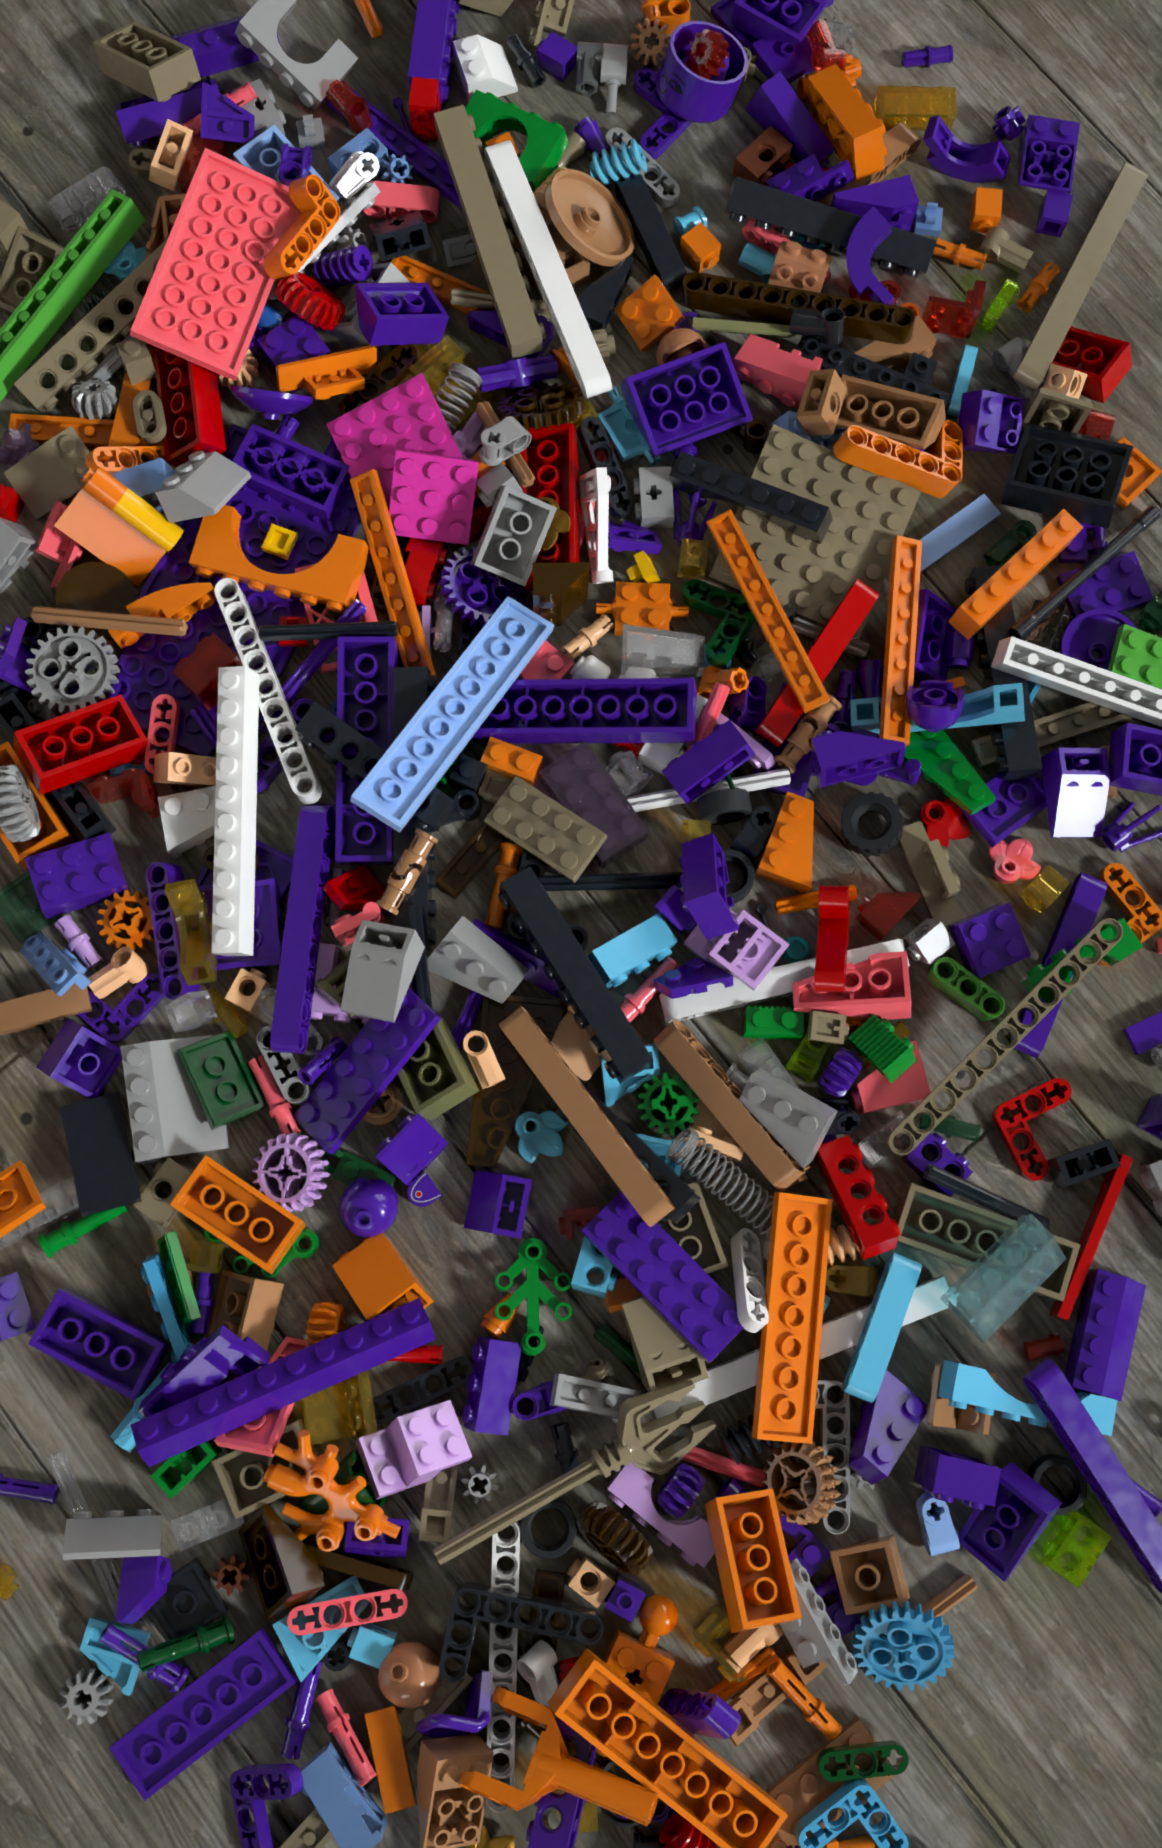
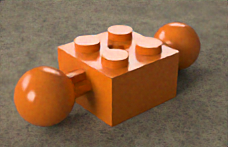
M661 1594L648 1597L640 1607L639 1620L643 1627L640 1637L617 1627L603 1660L657 1705L675 1664V1659L672 1653L656 1646L659 1637L669 1634L675 1628L678 1621L676 1605L669 1597ZM635 1669H638L639 1677L634 1680L629 1679L627 1672L633 1673ZM596 1748V1753L603 1757H607L605 1754H603L600 1750Z

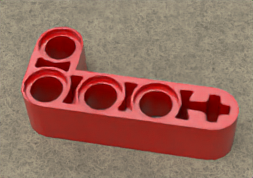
M819 886V927L814 977L815 992H845L849 938V886Z

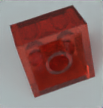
M213 633L209 637L203 638L189 657L182 658L177 663L173 673L184 690L199 704H203L209 712L218 703V668L243 666L238 655Z

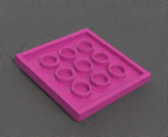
M422 373L327 423V427L344 463L350 466L348 471L351 478L371 469L377 470L388 510L390 507L396 449L463 458Z

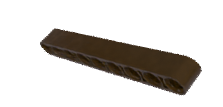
M700 272L688 273L682 281L684 305L691 309L790 325L794 308L822 312L827 308H839L845 313L843 335L893 344H906L913 336L915 314L906 307Z

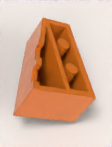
M787 792L756 870V876L802 894L809 893L812 888L814 801Z

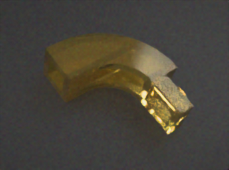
M195 879L167 883L165 885V893L178 925L180 936L179 966L188 986L216 981L217 954L212 953V920L205 895L199 892Z

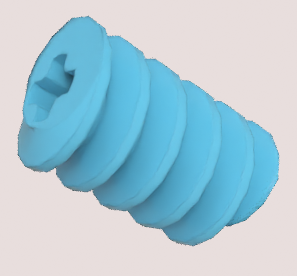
M634 138L631 139V148H628L625 142H621L620 152L615 145L611 147V155L608 154L605 148L602 149V158H599L596 152H592V161L589 164L591 177L598 180L601 184L603 182L605 185L610 184L612 179L620 181L621 175L624 178H629L631 173L638 175L640 169L647 172L644 152Z

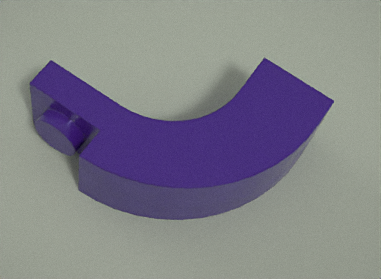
M939 115L929 118L923 140L930 148L927 160L936 169L950 177L967 182L987 183L1005 179L1011 156L1000 140L979 145L969 144L957 139Z
M874 206L859 220L850 236L847 247L848 275L852 287L860 299L867 292H870L868 298L871 302L893 305L894 297L875 277L870 267L875 249L892 233L891 225Z

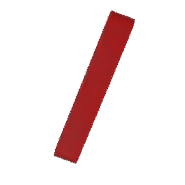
M858 578L851 585L806 653L822 683L880 595ZM788 682L755 730L757 734L777 748L786 739L803 713Z

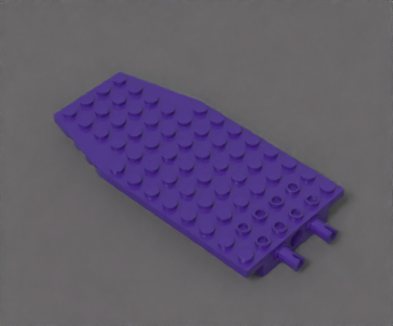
M288 415L283 416V420L276 433L253 423L249 430L232 423L225 435L226 451L221 454L249 471L251 478L225 504L234 507L241 515L239 538L242 551L251 564L264 571L276 574L295 573V568L318 563L331 550L338 534L354 538L362 522L349 480L351 479L348 471L350 466L339 461L341 454L333 437L324 454L296 443L291 438L299 427V422L293 417L289 421L290 417ZM203 517L178 522L177 525L184 530L183 534L169 552L166 551L155 565L137 600L153 592L181 584L211 583L215 589V585L222 578L213 576L212 579L199 576L189 563ZM271 524L297 532L298 534L297 541L288 560L262 551L261 546ZM238 583L246 597L258 630L262 625H279L280 616L307 617L304 603L300 601V598L290 596V599H284L276 596L274 591L264 589V592H258L248 588L247 584ZM235 592L227 594L225 598L232 597ZM217 600L208 609H201L192 615L191 619L186 622L188 625L186 635L174 636L145 633L139 637L135 644L125 646L118 664L120 666V672L117 675L119 683L113 684L115 693L110 696V698L118 695L123 696L140 728L146 733L149 730L153 700L161 694L172 696L180 704L176 746L192 754L211 757L215 750L192 717L190 711L194 707L203 704L217 724L218 668L243 666ZM316 603L315 606L310 605L311 609L316 611L320 603ZM244 616L237 617L235 622L241 621ZM254 639L247 640L244 646L250 645ZM263 641L279 680L297 647L279 646V641ZM263 663L256 664L253 670L261 668ZM272 686L265 688L262 694H267ZM166 701L164 706H160V710L165 714L164 720L158 719V722H165L170 725L171 721H168L165 717L166 711L172 710V706ZM160 728L156 732L155 737L167 741L170 735L167 728Z

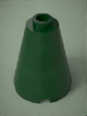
M358 1449L351 1451L338 1463L339 1469L334 1477V1481L340 1485H347L358 1476H362L366 1480V1486L355 1495L357 1501L363 1506L367 1504L382 1506L386 1501V1496L375 1499L363 1462L358 1453L359 1451ZM316 1494L302 1496L298 1508L316 1515L324 1514L329 1507L327 1501Z

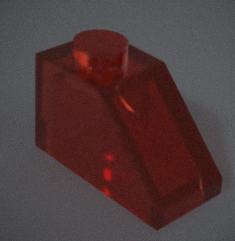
M919 892L878 893L873 899L867 896L856 908L860 913L855 920L881 941L922 895Z

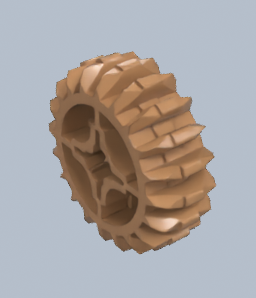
M813 1441L812 1444L784 1442L782 1446L773 1449L774 1455H769L766 1458L770 1466H765L762 1469L767 1474V1479H763L761 1483L767 1485L768 1489L773 1488L779 1517H786L787 1522H797L801 1526L808 1523H818L820 1519L826 1518L829 1515L828 1510L834 1509L837 1506L832 1498H838L841 1495L835 1489V1485H839L842 1481L834 1477V1473L839 1468L830 1466L833 1457L830 1455L824 1456L825 1448L822 1446L816 1447ZM795 1457L802 1458L810 1467L805 1468L801 1463H797ZM797 1496L800 1499V1501H804L808 1507H804L793 1500L792 1497Z

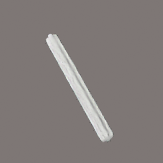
M784 768L734 777L732 781L735 789H745L749 792L788 785L791 782L789 770ZM723 779L702 795L718 790L730 789L726 780ZM675 789L626 798V807L629 813L685 803Z

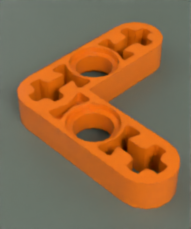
M1111 863L1103 868L1100 872V880L1108 883L1106 891L1128 916L1127 924L1142 944L1162 928V911L1122 864ZM1117 872L1119 874L1117 880L1111 881L1108 877L1111 873ZM1125 883L1129 885L1120 892L1117 890ZM1132 891L1137 894L1139 901L1136 906L1129 905L1126 902V892ZM1143 905L1147 907L1138 914L1135 912L1136 910L1143 907ZM1152 915L1155 918L1152 922L1153 924L1146 925L1144 921ZM1102 960L1097 963L1103 967L1110 966Z

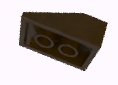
M268 1504L261 1506L238 1530L266 1619L289 1613L293 1608L304 1605L325 1586L323 1572L317 1565L315 1556Z

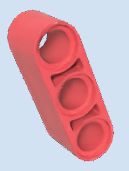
M371 181L376 184L381 192L374 198V204L368 209L363 210L366 215L373 218L392 219L420 211L426 223L437 221L441 194L436 188Z

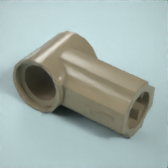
M991 227L977 249L978 252L988 254L986 263L994 264L999 262L1020 274L1024 272L1034 253L1010 240L1009 234L1000 227Z

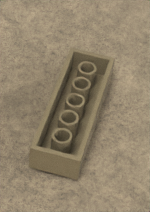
M914 1183L904 1185L894 1216V1220L900 1230L897 1244L1049 1300L1064 1301L1080 1244Z

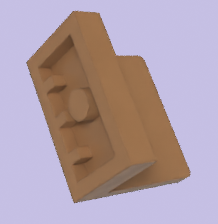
M936 1363L931 1375L932 1392L927 1406L928 1425L957 1428L989 1435L991 1415L975 1412L976 1406L967 1404L966 1410L949 1406V1399L938 1397L943 1364ZM989 1373V1375L995 1382L996 1374Z

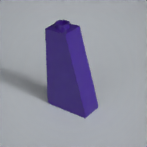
M778 72L759 87L747 105L746 110L764 130L771 125L793 144L791 158L795 163L814 154L820 167L825 168L830 164L829 157L835 149L781 72Z

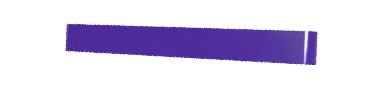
M303 805L299 813L270 1036V1045L273 1052L304 1053L307 1047L326 892L322 888L328 881L335 825V812L332 806Z
M1044 1359L1023 1377L1025 1386L1150 1581L1162 1594V1527L1060 1368L1050 1359Z

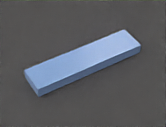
M985 494L920 539L922 541L920 574L999 518L1001 513Z

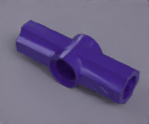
M547 354L528 359L526 357L503 361L501 364L476 368V373L482 379V383L478 388L480 392H487L505 387L508 389L531 385V382L558 378L557 361L554 354Z

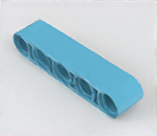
M894 1252L890 1254L843 1383V1392L870 1403L874 1402L921 1272V1263Z

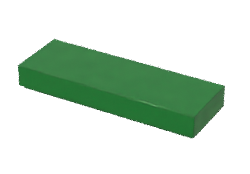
M176 1231L166 1233L158 1239L157 1244L180 1324L183 1326L193 1323L201 1318L178 1236Z

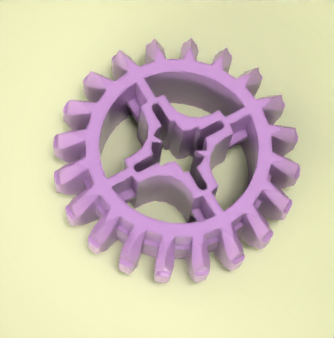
M297 1133L279 1134L277 1139L271 1138L267 1140L268 1146L259 1148L262 1156L254 1158L259 1166L251 1171L258 1174V1179H255L252 1183L260 1185L258 1191L289 1212H300L304 1210V1207L313 1206L314 1200L322 1197L319 1189H326L328 1187L323 1182V1178L331 1175L328 1172H324L323 1169L324 1166L329 1164L327 1160H321L325 1151L322 1149L316 1150L318 1142L309 1141L308 1136H299ZM281 1156V1161L279 1165L276 1166V1163L279 1157ZM302 1158H303L304 1161H305L306 1167L304 1166V1164H303V1162H302ZM292 1169V1172H298L299 1175L290 1176L289 1173H283V1171ZM306 1178L303 1188L297 1193V1190H300L301 1182Z

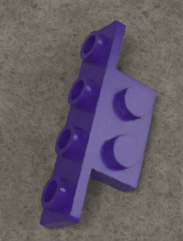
M812 154L766 181L771 188L816 202L852 182L854 175L848 160H844L823 172L815 155Z

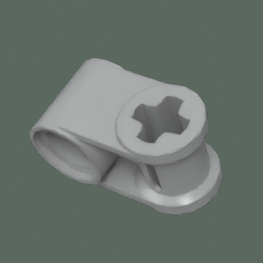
M508 416L498 424L482 432L481 443L483 447L479 452L480 460L489 466L499 465L504 460L525 450L531 442L532 435L513 416Z

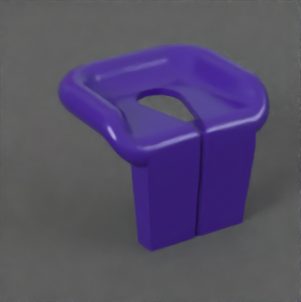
M482 1670L473 1676V1680L469 1683L465 1717L431 1714L418 1721L416 1725L417 1731L425 1736L444 1738L466 1735L470 1732L477 1733L483 1729L490 1721L491 1672Z

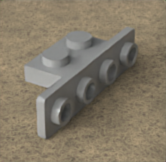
M797 1558L793 1559L789 1563L802 1618L781 1623L780 1626L803 1668L828 1658L843 1686H847L858 1673L855 1658L845 1647L838 1627L832 1623L825 1610L823 1599L817 1595L810 1582L807 1570L801 1566Z

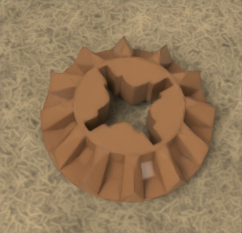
M391 1082L380 1095L381 1098L391 1096L384 1103L386 1112L383 1113L378 1107H371L363 1117L366 1122L374 1125H383L390 1123L399 1115L403 1102L401 1093L395 1084Z

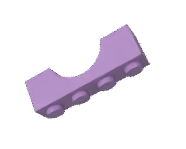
M633 1463L628 1466L621 1465L620 1470L615 1473L606 1485L607 1489L611 1492L608 1497L621 1508L625 1504L635 1511L632 1517L644 1527L651 1524L658 1530L656 1536L667 1546L670 1547L674 1543L682 1550L680 1556L694 1567L698 1563L704 1568L715 1553L708 1520L700 1514L683 1521H675L664 1517L656 1510L652 1503L651 1488L653 1476L646 1470L635 1467Z

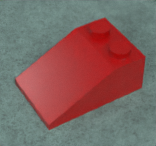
M1070 326L1051 364L1087 374L1081 395L1104 403L1132 367L1130 342Z

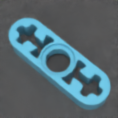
M965 344L946 415L959 418L962 393L968 391L978 347Z

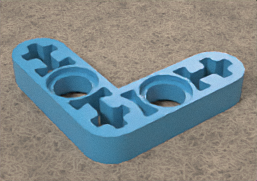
M865 1778L847 1781L803 1816L794 1828L795 1838L801 1848H822L859 1818L879 1848L909 1847V1842L904 1832ZM859 1790L868 1801L864 1806L855 1795ZM832 1809H842L839 1819L835 1821L827 1819L828 1813ZM883 1812V1818L880 1823L876 1825L869 1824L870 1816L873 1813ZM820 1820H822V1822L825 1825L824 1829H822L821 1825L818 1823ZM809 1830L814 1833V1836L810 1839L805 1835ZM888 1831L897 1841L893 1846L884 1835Z

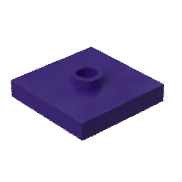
M806 36L800 44L762 38L754 42L751 48L771 78L778 72H781L788 83L820 67L823 61Z

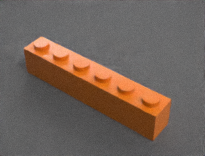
M1063 509L957 609L948 622L969 640L1062 552L1083 529V526Z

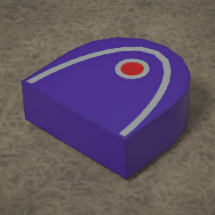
M427 1172L414 1179L407 1190L409 1200L419 1207L429 1206L442 1197V1194Z

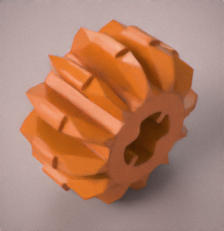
M335 1302L314 1304L309 1312V1319L306 1322L307 1343L309 1346L346 1330V1312L342 1304H335Z

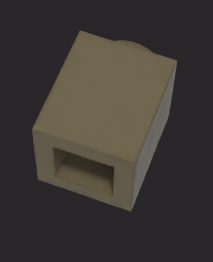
M132 338L116 344L122 365L131 385L156 377L152 358L144 341Z

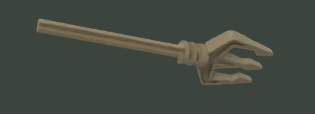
M689 1380L625 1400L620 1406L616 1428L617 1436L611 1439L612 1443H603L602 1449L594 1448L591 1450V1458L433 1549L439 1564L442 1565L591 1478L597 1475H604L605 1478L609 1477L611 1471H619L621 1465L628 1466L633 1463L635 1467L657 1475L667 1473L715 1429L716 1425L713 1420L691 1426L687 1437L662 1451H656L654 1448L681 1424L689 1423L706 1405L703 1401L683 1405L675 1413L643 1424L640 1423V1418L666 1401L678 1403L695 1388L693 1381Z

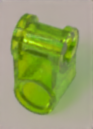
M806 1031L791 1054L784 1070L787 1072L791 1070L804 1077L805 1082L810 1083L819 1069L821 1060L830 1043L823 1042L821 1048H815L807 1040L808 1031Z

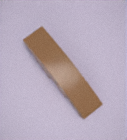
M73 984L61 997L50 989L1 1002L0 1035L37 1028V1025L64 1020V1017L92 1011L88 986L82 990L76 984Z

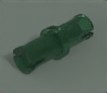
M924 1112L921 1114L919 1129H925L930 1122L928 1115ZM949 1115L932 1131L942 1133L946 1138L954 1136L976 1143L979 1138L981 1125L956 1120L955 1116Z

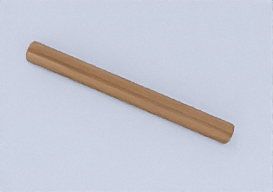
M41 606L33 607L31 618L35 623L184 636L188 629L185 620Z

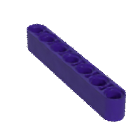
M1083 872L1078 874L1041 964L1043 967L1052 963L1050 959L1052 955L1064 948L1069 952L1075 946L1073 942L1089 932L1106 893L1108 883ZM1062 1000L1014 1049L1034 1058L1040 1055ZM1022 1009L1018 1019L1020 1023L1027 1025L1031 1022L1032 1015L1029 1010Z

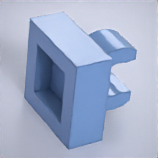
M927 202L926 206L918 205L915 213L914 234L939 237L942 227L943 208L937 207L938 203Z

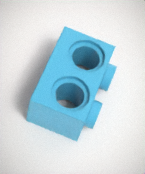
M584 1236L571 1282L572 1289L607 1298L608 1291L614 1292L618 1274L614 1273L615 1267L603 1255H599L595 1251L596 1247ZM591 1272H601L604 1275L602 1282L599 1284L590 1283L587 1278Z

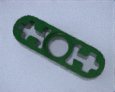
M893 1740L829 1747L823 1749L817 1757L819 1772L824 1779L830 1782L898 1775L906 1770L909 1763L906 1750L899 1742ZM891 1750H895L901 1756V1758L896 1759L895 1765H892L887 1759L879 1760L881 1767L877 1768L878 1760L874 1752L878 1751L880 1757L884 1758L891 1755ZM861 1752L868 1753L871 1757L869 1767L864 1770H860L854 1765L856 1755ZM848 1754L847 1761L851 1770L847 1771L845 1765L841 1764L835 1766L834 1772H830L824 1764L829 1763L830 1757H834L838 1763L846 1762L844 1755Z

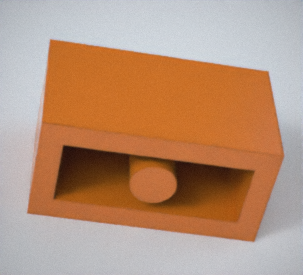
M490 736L480 762L487 764V769L513 779L518 776L534 787L543 767V756Z

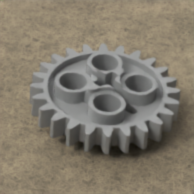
M69 626L67 633L64 634L60 628H57L56 637H53L48 632L46 634L49 641L45 643L42 640H37L41 646L40 650L31 648L30 651L35 656V659L26 660L29 666L33 667L25 670L27 676L31 677L27 684L30 688H34L31 692L35 698L40 697L39 702L42 706L48 704L51 712H55L59 707V712L61 715H64L68 709L72 712L95 704L99 700H106V692L115 693L110 684L119 683L117 677L113 675L120 672L119 667L114 665L119 660L115 654H112L114 650L111 645H106L107 641L103 636L97 639V634L94 630L90 631L87 635L84 627L81 626L78 633H75L73 627ZM78 648V652L74 656H67L70 649ZM99 666L95 674H87L90 667ZM59 668L56 675L47 677L49 670ZM71 669H73V670L76 671V673L73 674L72 672H69V671H70ZM72 686H79L77 693L73 695L67 694Z

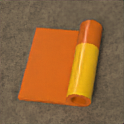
M100 466L96 470L90 467L81 479L85 483L54 526L104 563L122 571L133 584L139 587L166 551L169 552L174 547L184 530L174 522L169 523L165 515Z

